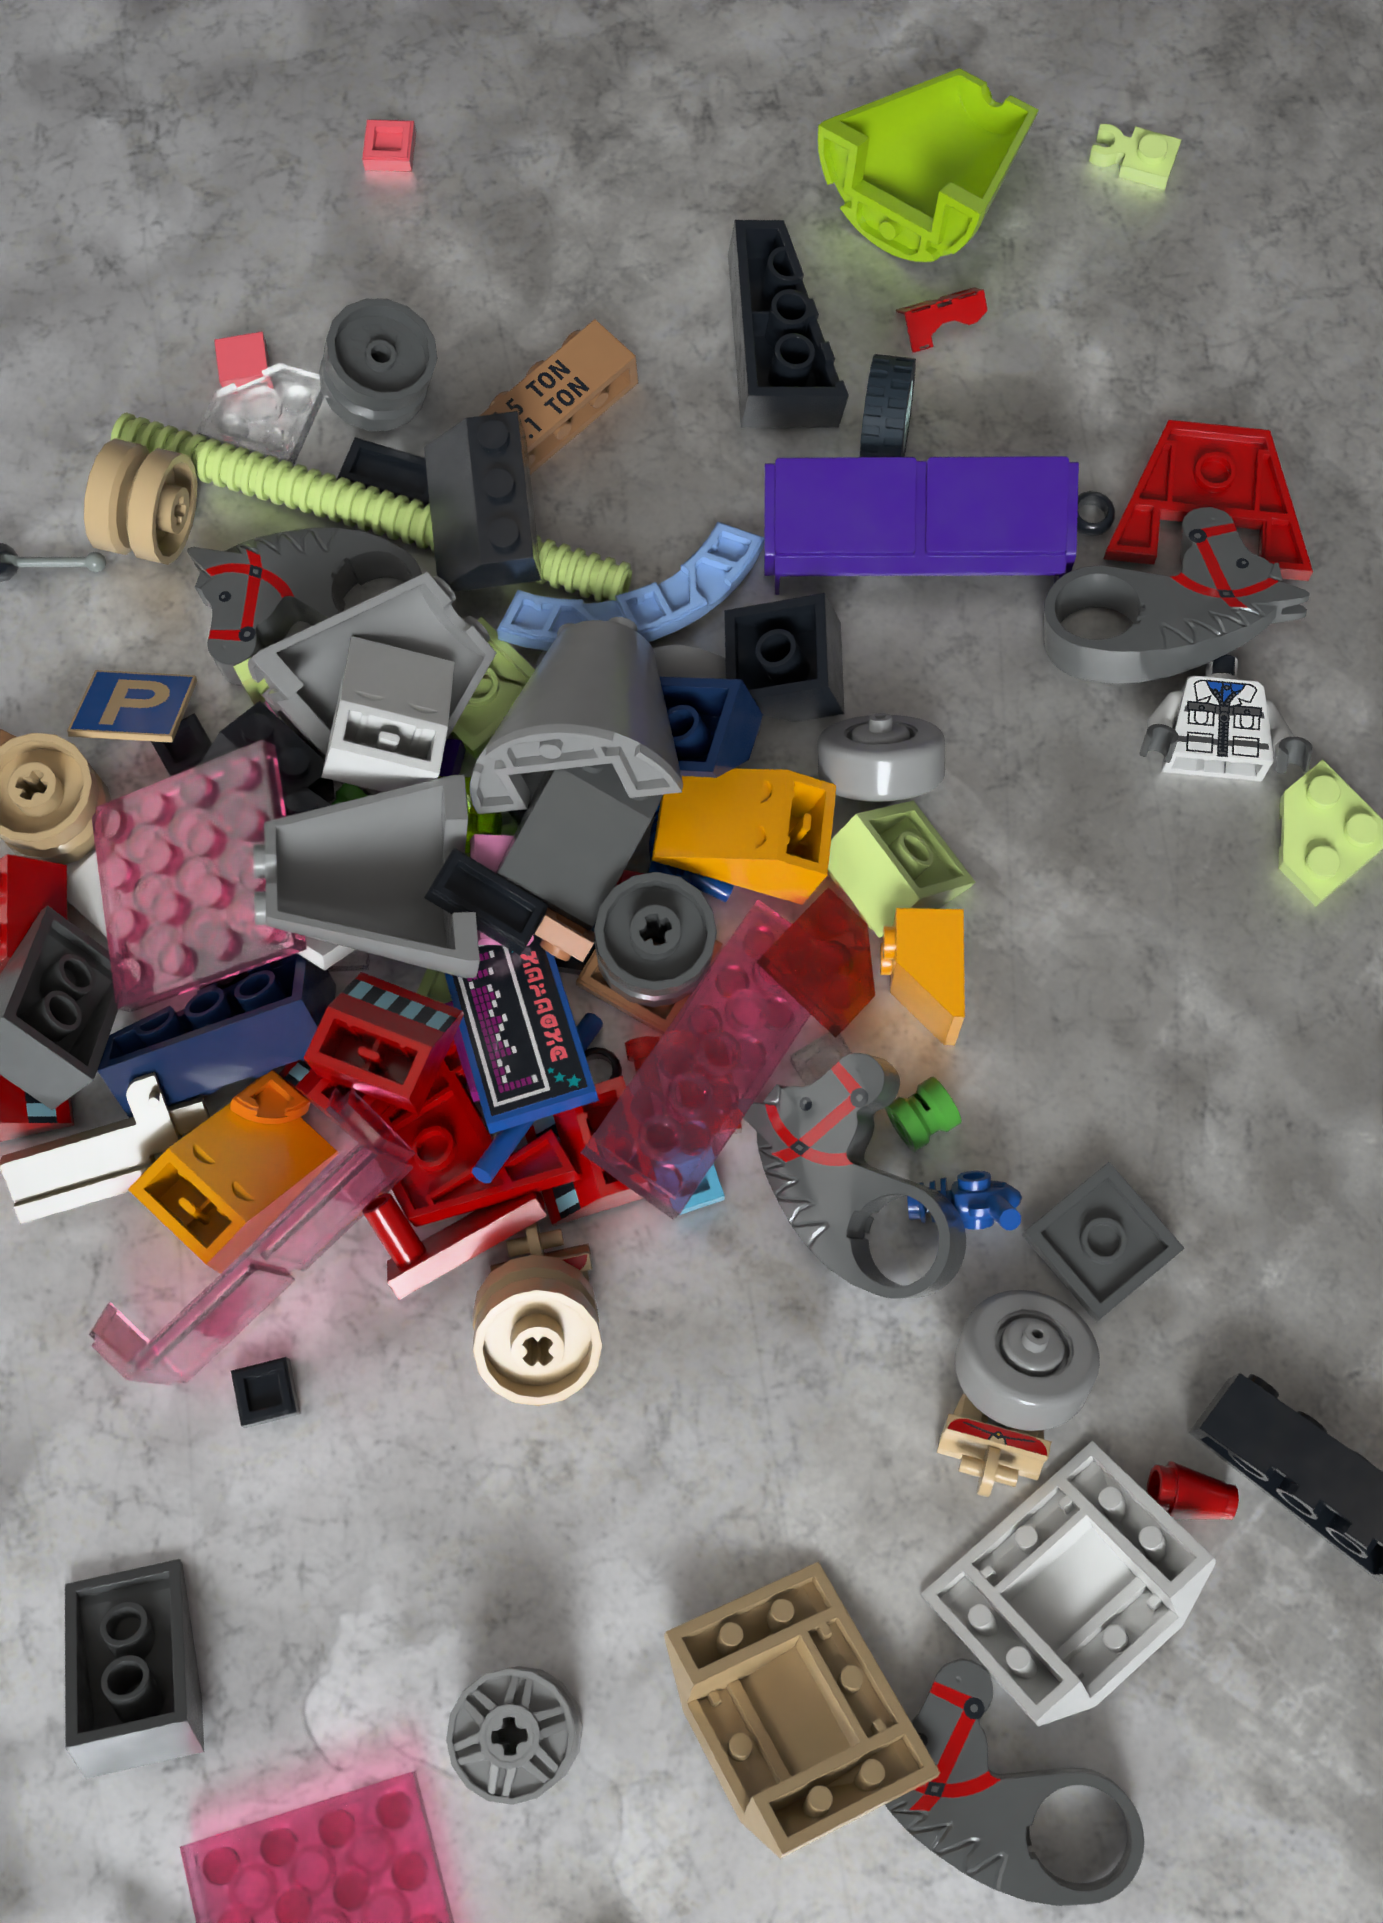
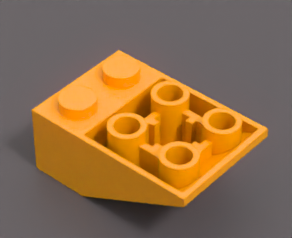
M734 768L717 778L682 776V793L663 794L661 798L652 861L800 905L804 904L828 875L836 797L835 784L787 769Z
M230 1102L170 1146L128 1190L207 1266L223 1275L339 1154L335 1148L301 1117L281 1124L257 1123L247 1120L230 1110Z

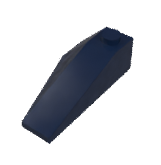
M659 676L681 776L717 778L750 759L763 714L742 679Z

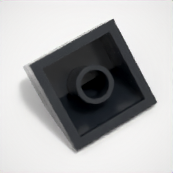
M825 593L724 610L726 679H742L764 716L799 722L845 714L841 622Z
M261 701L257 702L219 732L184 789L185 795L252 858L253 845H265L264 808L304 786L328 803L335 799L333 780L321 777L325 760Z

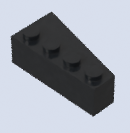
M735 220L728 251L741 427H839L849 395L844 381H840L834 367L835 357L829 341L825 342L818 324L819 314L813 298L809 299L804 286V273L784 220Z
M1239 1373L1229 1378L1194 1424L1189 1434L1379 1583H1383V1471L1375 1467L1365 1457L1349 1449L1329 1435L1327 1430L1317 1420L1304 1412H1296L1277 1399L1279 1393L1260 1377L1250 1374L1247 1378Z

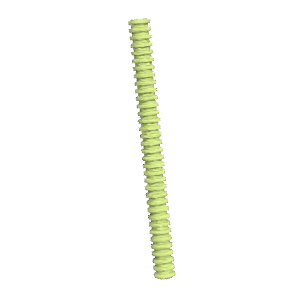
M127 412L122 414L113 426L111 440L115 438L146 446L150 453L160 448L190 456L195 466L196 477L201 482L209 484L213 481L215 486L221 488L227 486L229 490L234 492L242 490L243 494L251 497L256 494L258 499L264 501L271 499V502L277 505L285 503L286 507L295 510L299 507L301 512L307 514L314 511L315 516L325 518L328 515L331 521L338 523L343 520L344 525L350 527L357 524L358 528L363 531H368L372 528L374 534L382 536L387 533L388 538L393 540L401 537L402 542L411 545L416 541L417 547L423 549L430 545L434 552L430 503L424 507L423 502L417 499L409 502L408 497L401 494L395 498L394 493L385 490L380 493L379 488L374 486L366 489L363 483L357 481L351 485L350 480L344 477L337 480L336 476L330 473L322 476L321 471L314 468L308 471L306 466L300 464L293 466L292 462L287 460L279 462L278 458L270 455L264 457L262 453L257 451L250 454L249 449L244 447L236 449L233 444L227 442L221 444L219 440L213 438L207 440L205 436L200 434L193 436L192 432L187 430L178 431L176 427L170 425L164 427L162 423L157 421L150 423L149 419L143 417L136 418L135 415ZM537 535L542 581H535L536 583L543 585L546 581H549L550 587L559 589L563 585L566 592L573 594L576 590H579L580 596L585 598L593 594L598 602H604L606 599L616 601L615 595L629 591L632 579L630 563L623 561L620 565H617L616 560L611 557H607L603 561L600 554L593 552L590 556H587L586 551L581 548H577L573 552L570 545L563 543L560 547H557L556 541L547 539L543 543L541 537Z

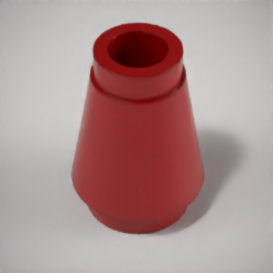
M1173 1461L1168 1462L1166 1466L1154 1465L1148 1477L1146 1493L1175 1520H1232L1236 1515L1239 1502V1493L1236 1485L1227 1484L1224 1481Z

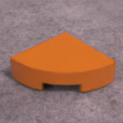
M272 1069L267 1074L258 1077L233 1097L230 1110L253 1122L281 1124L296 1120L305 1115L309 1110L311 1102Z

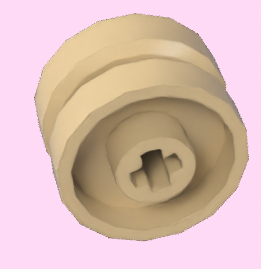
M115 438L105 443L93 463L84 497L85 530L93 548L127 555L133 551L136 558L166 565L175 561L188 540L197 505V477L195 466L190 456L160 448L150 453L146 446Z
M30 733L12 738L0 746V838L4 840L7 846L17 856L64 865L78 861L94 850L109 829L113 806L108 787L73 743L55 734Z
M534 1254L511 1259L488 1275L477 1291L473 1309V1353L478 1373L492 1391L514 1403L541 1406L563 1401L584 1388L598 1368L602 1340L593 1287L580 1270L559 1258Z

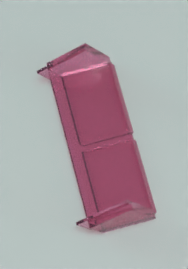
M335 1088L331 1092L326 1111L358 1144L153 1339L149 1340L111 1302L105 1306L88 1334L94 1340L91 1346L126 1380L172 1385L174 1382L187 1383L295 1281V1278L290 1274L295 1269L300 1271L307 1270L364 1216L362 1210L370 1201L382 1194L388 1193L413 1169L408 1160L416 1153L353 1089L343 1096Z

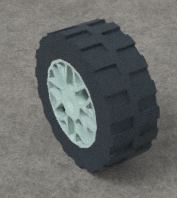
M874 354L865 397L860 457H905L915 383V358Z

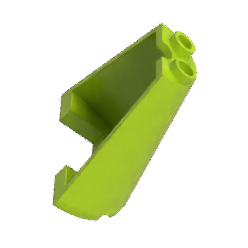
M958 68L820 123L818 125V151L827 185L835 183L838 192L845 202L840 209L865 238L896 257L915 262H933L941 256L956 253L976 234L1038 114V109L1012 95L1006 98L1003 103L992 99L987 82Z

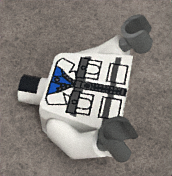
M1226 654L1206 663L1205 677H1188L1182 691H1174L1166 696L1147 721V731L1139 754L1143 757L1147 756L1148 751H1157L1163 754L1162 772L1262 781L1274 762V756L1277 759V773H1286L1289 763L1297 764L1303 769V772H1308L1312 744L1304 738L1293 735L1275 704L1266 699L1264 686L1260 682L1237 680L1238 659Z

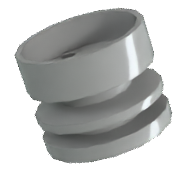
M517 1666L485 1674L462 1692L450 1713L446 1742L451 1765L468 1789L487 1801L514 1805L538 1798L567 1775L580 1751L583 1725L578 1704L562 1681L542 1669ZM509 1717L515 1718L517 1728L527 1729L528 1733L527 1740L517 1744L516 1752H511L508 1741H499L498 1731L509 1725Z

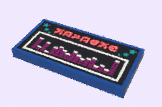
M535 932L533 934L534 941L529 946H526L520 955L503 945H478L480 961L475 978H462L444 973L454 1008L464 1012L459 1028L490 1134L599 1101L554 955L540 946L542 938L535 935Z

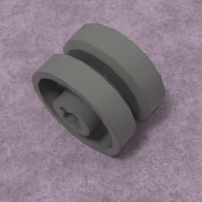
M363 299L346 306L332 320L319 370L321 392L331 410L348 424L367 431H391L409 423L422 409L438 359L435 338L425 320L408 306L389 299Z
M660 872L635 875L614 887L599 907L594 929L598 968L609 987L629 1002L649 1007L675 1004L695 992L709 973L717 931L712 908L699 889L681 877ZM653 936L659 937L664 941V944L655 946L652 938L647 939Z

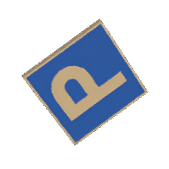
M95 670L68 727V737L173 742L196 686L197 678L194 675Z

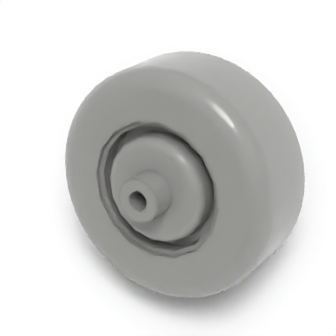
M885 713L850 718L827 727L820 734L817 741L819 780L835 784L836 795L844 798L877 802L909 799L932 791L939 786L945 776L944 735L937 726L922 719Z
M1028 1290L1001 1292L985 1299L976 1306L966 1321L955 1352V1370L958 1381L965 1395L974 1406L1000 1424L1026 1431L1052 1429L1072 1419L1084 1406L1096 1381L1100 1365L1098 1346L1086 1322L1072 1308L1060 1300L1043 1293Z

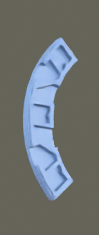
M717 522L706 541L698 551L681 565L679 572L660 584L654 582L637 590L615 595L616 601L583 604V599H558L517 590L497 629L498 640L521 647L548 651L556 639L558 629L562 625L590 620L608 621L614 617H624L633 621L637 626V632L648 642L657 640L695 622L722 603L740 585L753 568L764 548V537Z

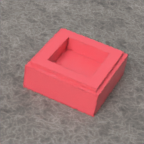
M367 119L362 157L365 170L412 172L416 140L414 121Z
M263 331L214 340L219 382L223 391L272 383L267 343Z

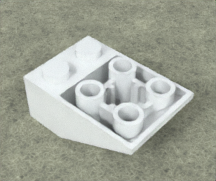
M351 636L321 777L381 792L437 779L440 773L448 730L455 662Z

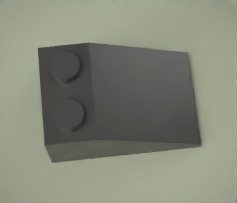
M612 763L545 771L496 873L548 904V908L590 930L597 920L599 907L616 886L649 826L663 795L630 798Z
M49 906L40 911L0 974V1075L53 1110L94 1081L132 968Z
M180 1559L65 1584V1748L85 1779L204 1752L202 1695L184 1569Z

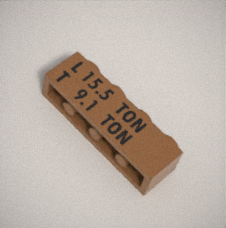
M594 319L582 330L572 332L565 339L562 347L547 360L535 363L529 369L525 378L510 391H503L498 394L490 403L489 408L480 416L518 411L526 435L531 475L638 384L636 356Z

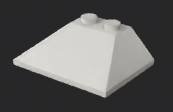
M1091 1441L922 1592L921 1596L1039 1727L1096 1707L1182 1628L1208 1580L1216 1560L1100 1447Z

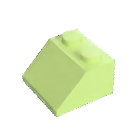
M914 800L856 813L831 839L828 866L829 876L836 885L845 891L859 910V916L863 923L874 930L879 938L883 937L884 926H893L896 908L939 909L968 890L975 883L974 879Z

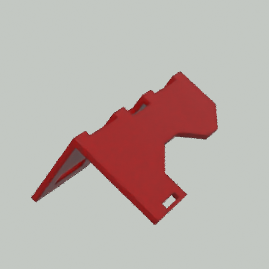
M976 287L948 294L935 300H927L896 309V312L905 316L912 353L934 347L932 335L943 323L955 320L966 325L975 324L988 311L984 290ZM951 301V304L938 308L937 304ZM929 345V347L920 349L922 346Z

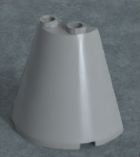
M426 572L258 651L249 659L248 668L253 680L257 683L263 678L265 679L269 689L262 696L278 718L325 760L351 636L455 662L446 740L494 659L496 652L489 645L490 636L479 621L471 616L463 620L456 613L451 604L456 600V596L449 585L440 577H431ZM358 786L360 789L366 791L368 793V796L383 793L381 791Z
M614 617L608 621L590 620L575 624L567 623L558 629L556 639L474 765L470 782V795L477 814L528 809L531 791L521 776L522 773L611 763L630 798L682 793L683 780L654 650L649 642L637 632V626L633 621L624 617Z
M451 775L264 822L265 845H253L254 879L265 878L266 891L254 892L255 925H267L272 928L462 978H475L480 961L476 912H456L452 915L424 898L453 848L465 854L468 825L465 776Z

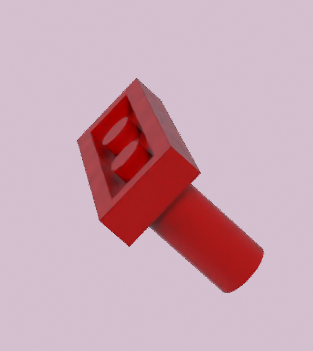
M540 1191L532 1192L519 1198L477 1209L421 1241L391 1193H385L376 1197L362 1210L363 1215L391 1257V1259L387 1260V1283L398 1300L547 1216L542 1194Z

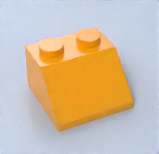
M896 908L893 926L883 927V943H880V975H890V993L943 1045L955 1046L965 1018L964 909Z

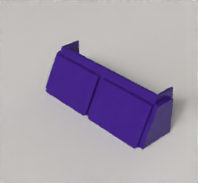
M1067 456L929 457L927 461H917L915 457L777 458L775 463H765L764 576H774V595H780V577L1054 576L1055 583L1062 576L1072 571L1076 559L1079 462H1069Z

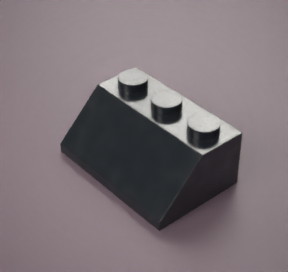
M518 411L465 418L424 447L437 576L444 580L453 592L542 581L527 440Z

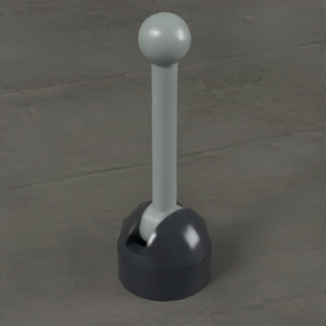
M0 543V582L10 580L17 573L19 567H87L92 572H100L106 566V559L99 552H92L87 557H18L12 547Z

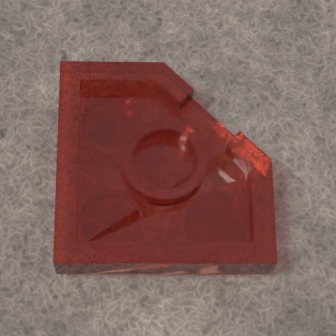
M829 887L756 961L760 967L835 1038L875 997L868 924Z

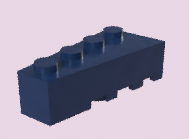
M293 951L295 954L273 965L265 957L246 967L249 976L224 989H220L215 982L197 991V995L186 1004L184 1009L176 1012L169 1005L109 1035L97 1071L127 1116L131 1118L134 1116L126 1096L128 1086L133 1079L146 1074L156 1073L167 1105L171 1106L173 1103L199 1094H212L222 1086L248 1077H261L277 1067L298 1060L305 1061L304 1056L328 1005L335 999L336 984L328 969L324 971L295 951Z

